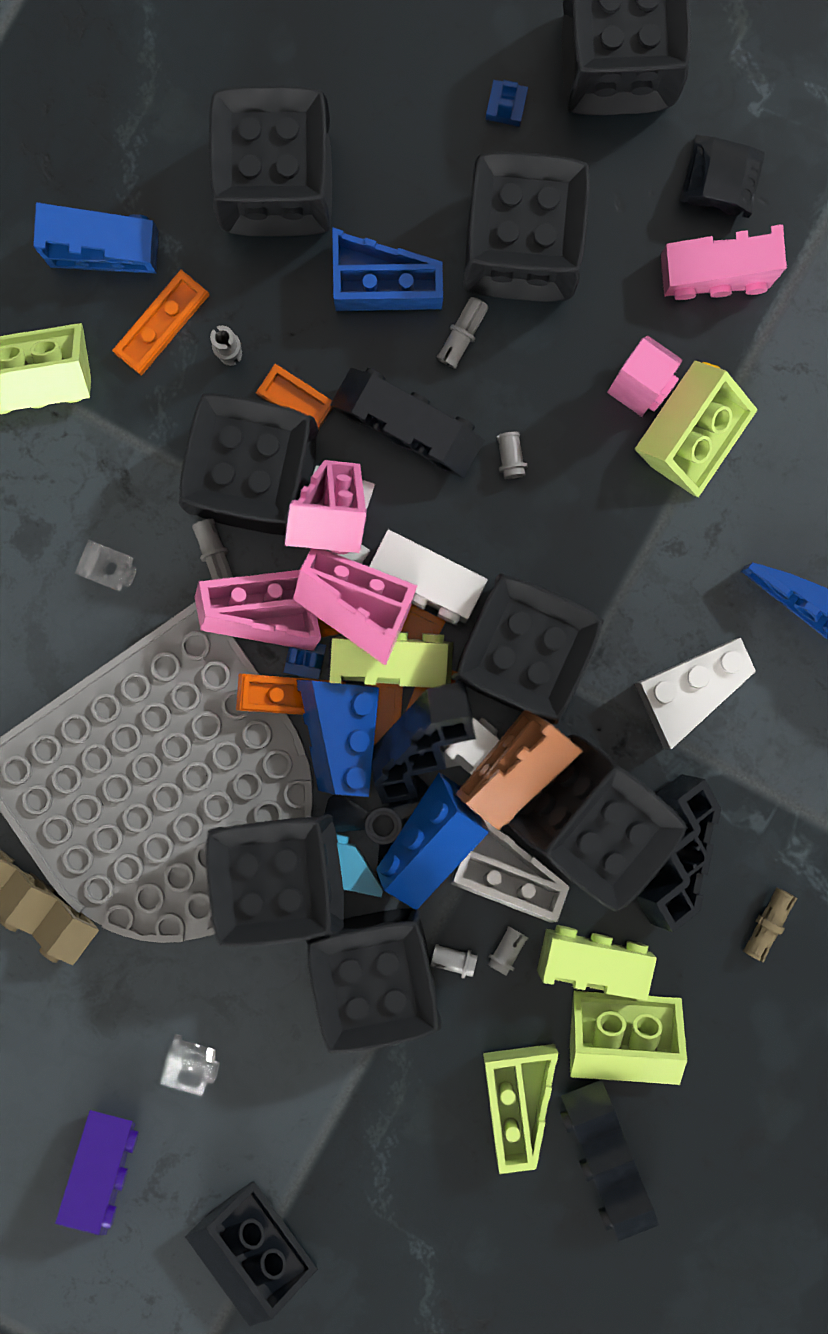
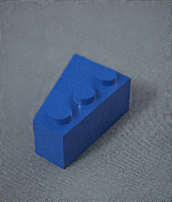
M36 202L33 247L50 268L156 273L159 231L154 221L149 220L147 216L138 214L122 216Z
M332 227L333 297L336 311L442 309V261L398 248V250L378 244L375 240L358 238L344 233L343 230Z
M296 680L297 689L301 691L305 711L303 713L304 724L308 725L312 745L309 748L318 791L335 795L369 797L379 688L312 680Z
M440 772L376 869L383 890L415 910L426 901L489 833L483 818L456 795L461 786Z

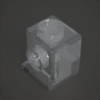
M88 540L75 574L121 592L123 585L129 587L132 584L137 567L132 566L134 558ZM111 562L115 563L117 566L115 573L107 575L105 572L106 565Z
M175 1034L164 1062L160 1084L202 1096L207 1082L213 1084L219 1070L220 1062L214 1061L216 1050L181 1040L182 1036Z

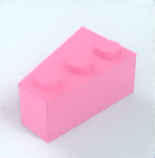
M783 224L771 226L772 233L748 237V230L736 232V239L713 241V236L666 244L661 253L664 296H674L676 300H688L695 298L696 294L710 293V297L718 298L729 296L732 294V291L745 290L747 295L767 292L768 288L776 282L787 268Z
M647 335L641 340L626 361L607 393L641 417L648 408L655 412L679 380L673 374L680 366L682 359Z
M330 460L322 462L312 475L310 485L308 487L304 486L301 490L298 501L293 500L290 504L285 539L286 546L325 549L336 554L360 553L366 518L360 464Z
M311 548L300 569L293 600L386 666L408 616L417 585L327 550Z
M300 570L199 581L194 597L200 631L314 651L321 639L317 616L293 600Z

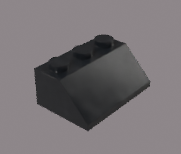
M254 1181L212 1210L185 1236L249 1326L272 1320L318 1270Z

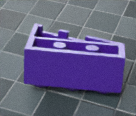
M89 1111L55 1224L96 1235H107V1231L111 1229L117 1211V1206H114L118 1190L122 1191L128 1173V1168H124L127 1154H133L138 1140L139 1131L134 1130L136 1123L100 1112Z

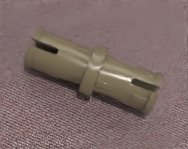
M776 887L767 908H765L762 915L759 914L755 921L758 924L743 952L764 962L778 934L782 935L785 930L783 924L798 898Z

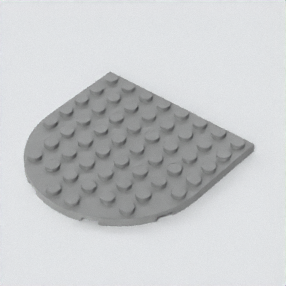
M196 602L0 737V812L56 892L78 913L81 912L89 919L102 925L101 927L106 930L141 941L158 943L183 942L185 940L215 935L211 918L206 872V840L209 829L312 816L313 783L310 764L296 727L288 714L236 710L239 674H260L233 636L200 631Z

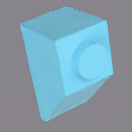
M336 833L343 890L382 897L383 887L378 882L376 874L357 845L349 843V836Z

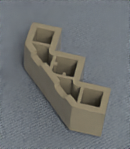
M0 850V924L13 932L20 929L31 934L41 946L39 952L48 960L54 963L61 960L74 965L99 929L91 919L81 912L78 913L70 905L65 904L60 898L55 896L53 893L56 890L32 872L27 874L13 865L15 860Z

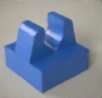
M493 80L486 120L520 127L528 87L518 85L517 82L504 80L502 82Z
M318 643L314 651L289 647L283 673L320 680L327 645Z

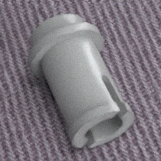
M506 432L497 436L502 462L499 472L504 474V479L525 476V469L528 468L527 463L523 462L519 432Z
M508 926L494 954H489L488 957L491 959L488 965L507 976L509 970L514 971L515 968L512 965L528 937Z
M436 944L430 967L462 974L461 978L465 979L466 975L473 977L478 956L471 954L472 950H468L465 953Z

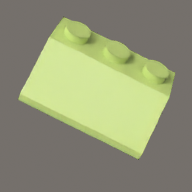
M82 323L0 336V414L29 407L38 409L48 404L60 402L75 403L82 399L90 398L91 374Z
M694 361L643 435L635 450L653 469L693 496L699 498L758 409L726 370Z
M573 992L570 1032V1077L680 1085L687 1063L682 998L648 996V1000L645 1001L600 992Z

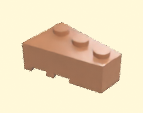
M524 710L458 790L456 795L467 806L499 830L504 824L509 823L520 809L583 751L550 723L536 714Z

